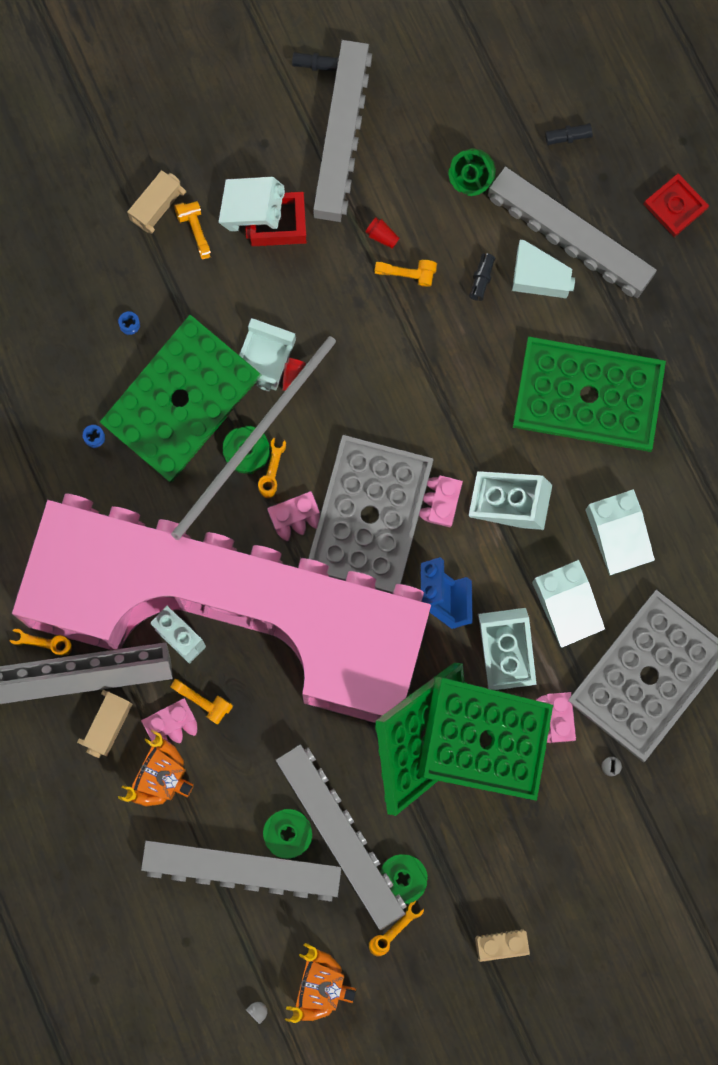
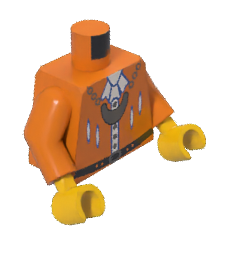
M151 730L156 735L155 739L149 741L145 738V741L152 747L132 787L121 786V788L127 790V796H118V799L127 802L131 801L143 806L161 805L166 800L171 801L175 792L188 798L194 784L182 779L186 771L183 768V758L174 745L162 738L157 731Z
M307 943L303 946L309 948L306 955L299 954L307 962L296 1007H286V1010L293 1011L292 1018H285L288 1022L315 1021L329 1016L332 1010H336L338 1000L353 1003L356 988L342 985L344 974L341 973V966L330 954L320 951Z

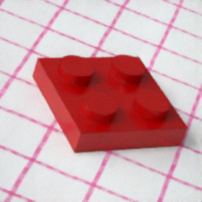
M679 173L643 204L673 237L678 235L709 207Z

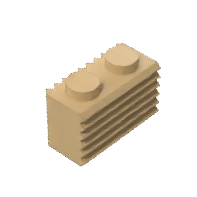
M522 929L520 931L515 930V932L510 931V933L507 931L500 934L496 933L495 935L491 933V935L486 934V936L481 935V937L476 936L475 938L478 961L480 962L530 955L527 933Z

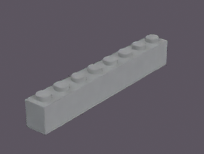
M342 40L314 204V218L341 222L342 214H347L348 201H345V194L350 193L352 180L348 179L349 172L354 171L355 158L351 157L352 151H357L359 137H355L356 129L360 130L362 116H359V109H364L366 95H362L363 87L367 88L369 74H365L366 66L371 67L372 62L369 44Z
M507 167L502 170L490 186L488 197H490V200L495 205L503 206L511 216L525 221L530 229L544 234L549 242L563 247L569 256L582 260L588 269L601 273L607 282L620 286L626 295L634 296L638 299L657 271L655 268Z
M167 642L0 666V704L172 679L171 658Z
M300 744L278 758L276 762L379 930H382L406 915L403 909L407 906L400 894L395 896L391 891L390 887L394 885L387 873L382 875L378 870L377 866L380 865V862L374 852L368 853L364 845L367 844V841L361 831L355 832L351 824L354 823V820L348 810L342 811L338 803L341 802V799L335 789L330 791L326 786L325 782L329 780L321 768L318 770L312 763L316 760L309 748L304 750Z
M146 841L141 871H147V877L161 878L162 874L172 875L171 880L186 882V877L196 878L195 883L210 885V881L214 880L220 881L221 887L234 888L235 883L244 884V890L259 891V887L269 888V893L283 895L284 890L294 891L293 896L308 898V893L318 894V900L332 901V897H338L341 867Z

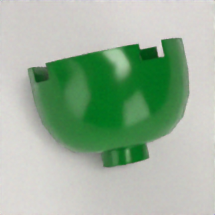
M472 148L463 150L453 157L448 175L455 190L468 194L467 196L480 195L491 186L495 179L496 168L489 154L483 150Z

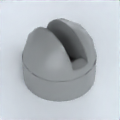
M608 757L602 762L601 768L605 775L616 776L620 773L622 764L618 758ZM611 760H615L614 772H610Z
M254 1002L246 1009L259 1024L267 1016V1008L261 1002Z

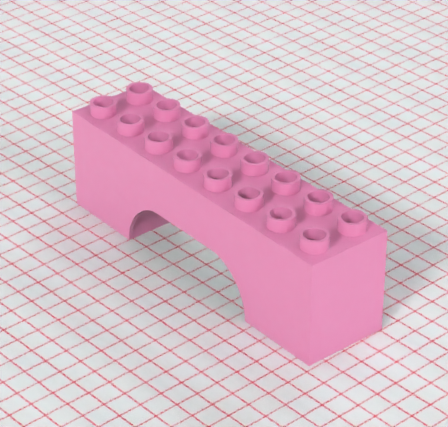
M65 494L62 504L47 500L12 612L15 617L29 628L61 635L101 648L117 650L122 649L125 640L137 625L148 617L160 613L168 606L171 610H182L273 635L284 641L295 652L304 670L305 680L302 693L304 704L376 723L378 718L406 698L431 604L422 602L423 591L414 587L396 584L393 594L375 589L376 579L374 577L353 571H348L346 581L329 577L327 573L328 565L306 558L300 559L298 568L284 565L280 560V552L263 546L254 545L251 555L240 553L233 547V539L216 533L207 532L203 542L191 539L186 532L179 540H176L172 537L171 533L178 526V523L160 519L156 529L145 527V524L139 521L140 515L138 513L120 507H112L109 516L101 515L99 511L92 508V501L77 495Z

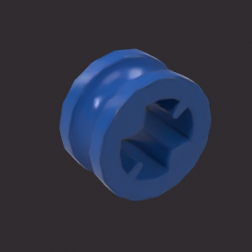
M124 312L120 315L118 319L120 330L127 335L135 334L140 328L138 316L133 312ZM129 318H132L133 323L135 324H131L130 327L127 328L125 323L123 322H128Z
M90 425L84 429L83 439L89 447L97 448L104 443L105 434L99 426ZM93 431H97L100 437L95 438L94 442H91L88 435H92Z

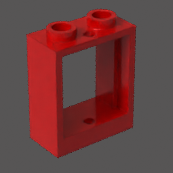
M304 192L285 193L281 204H295L297 231L256 233V225H246V239H251L252 246L307 244Z

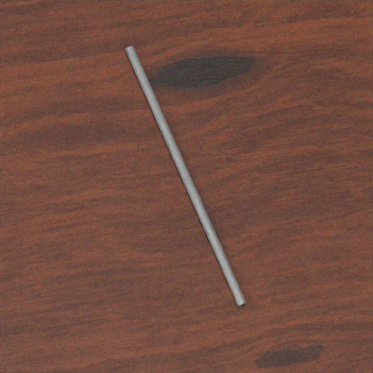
M329 336L174 529L171 533L173 538L179 540L333 347L336 343L333 337Z

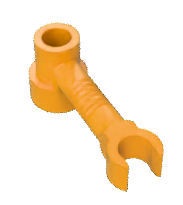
M198 201L174 205L179 223L190 222L201 259L209 258L210 248L205 240L197 217L201 215Z
M419 260L418 270L376 262L375 274L410 277L418 279V285L430 287L433 274L436 273L437 263L430 260Z
M275 438L271 441L272 452L267 474L261 477L258 482L259 492L264 498L273 497L277 491L275 477L281 454L286 449L285 440L281 448L274 446Z
M13 629L14 632L21 634L20 640H10L14 645L28 644L51 649L53 653L59 656H66L72 652L71 642L64 636L58 635L51 640L25 634L20 629ZM65 644V648L61 650V646Z
M175 679L170 686L209 712L206 717L216 724H219L224 715L228 714L233 707L231 703L218 695L213 703H211L178 679Z
M416 901L407 906L406 915L402 916L383 936L377 935L371 939L369 950L373 955L383 956L389 951L390 942L413 919L423 914L424 909L418 914L412 913L411 907ZM378 941L384 943V948L378 946Z

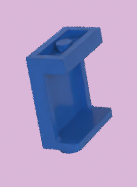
M441 557L421 563V591L424 592L422 602L431 604L429 612L451 629L471 624L472 581L468 577L453 580L444 573V560Z

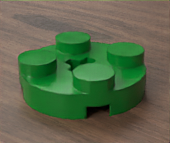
M245 426L239 429L236 428L226 436L223 442V455L227 463L254 431L255 427ZM264 433L252 447V453L247 454L236 467V472L253 474L267 463L270 455V446Z
M284 809L268 818L264 826L263 837L266 846L274 855L284 859H291L300 856L308 849L312 840V829L309 821L302 813L293 809ZM291 827L295 836L285 841L281 831Z
M395 855L389 858L380 870L382 875L387 873L394 885L390 887L391 891L395 896L400 894L405 904L412 903L423 895L427 886L428 875L424 865L417 858L410 855ZM402 872V874L410 876L407 880V886H404L402 883L397 884L398 873Z

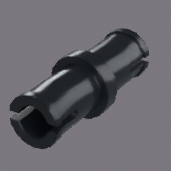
M294 52L292 66L312 68V71L320 69L337 72L339 57L319 56V53L311 55Z
M590 123L574 127L567 125L563 129L545 131L547 146L562 142L569 144L573 143V140L593 137Z
M481 254L480 263L477 271L474 272V282L469 297L473 300L478 301L479 298V301H483L484 293L487 283L491 281L490 273L496 259L491 254Z

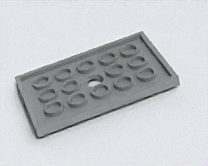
M343 435L309 559L328 565L327 573L329 577L346 581L348 571L363 573L376 579L375 589L393 594L395 585L401 584L434 459ZM367 506L375 507L379 512V519L375 523H365L361 518V511Z
M655 590L568 701L638 759L645 762L718 669V638L659 591ZM650 666L657 670L658 680L655 684L647 685L641 680L640 673L644 667Z

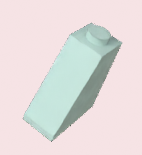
M520 240L517 249L512 291L567 298L569 291H573L575 285V277H571L572 269L525 240Z

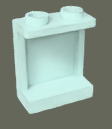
M274 177L226 180L219 224L229 231H238L240 225L261 224L277 229L281 218L282 199L285 194L284 185Z
M251 318L248 326L249 332L239 356L262 374L256 382L257 387L266 391H270V389L277 390L284 372L285 363L288 362L296 341L295 333Z
M168 606L151 621L155 631L189 664L206 647L203 640Z

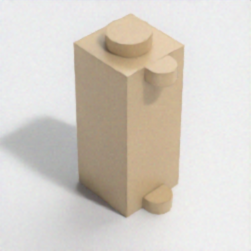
M161 170L128 210L127 213L130 221L145 232L152 234L155 231L153 226L180 194L184 195L186 193V190L180 186L179 179L171 173L166 174Z
M105 690L101 693V695L105 696V699L85 740L79 738L77 742L87 747L86 752L97 758L101 754L106 757L108 756L133 705L131 702Z

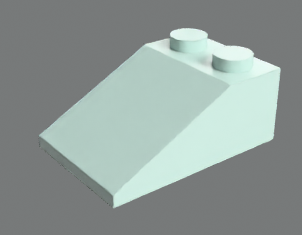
M477 471L469 517L519 528L544 530L552 484L544 476Z
M634 489L588 505L585 511L609 576L654 561L643 513Z
M579 560L534 579L532 584L561 648L605 629L590 584Z
M526 608L478 614L488 689L499 690L537 685L530 622Z

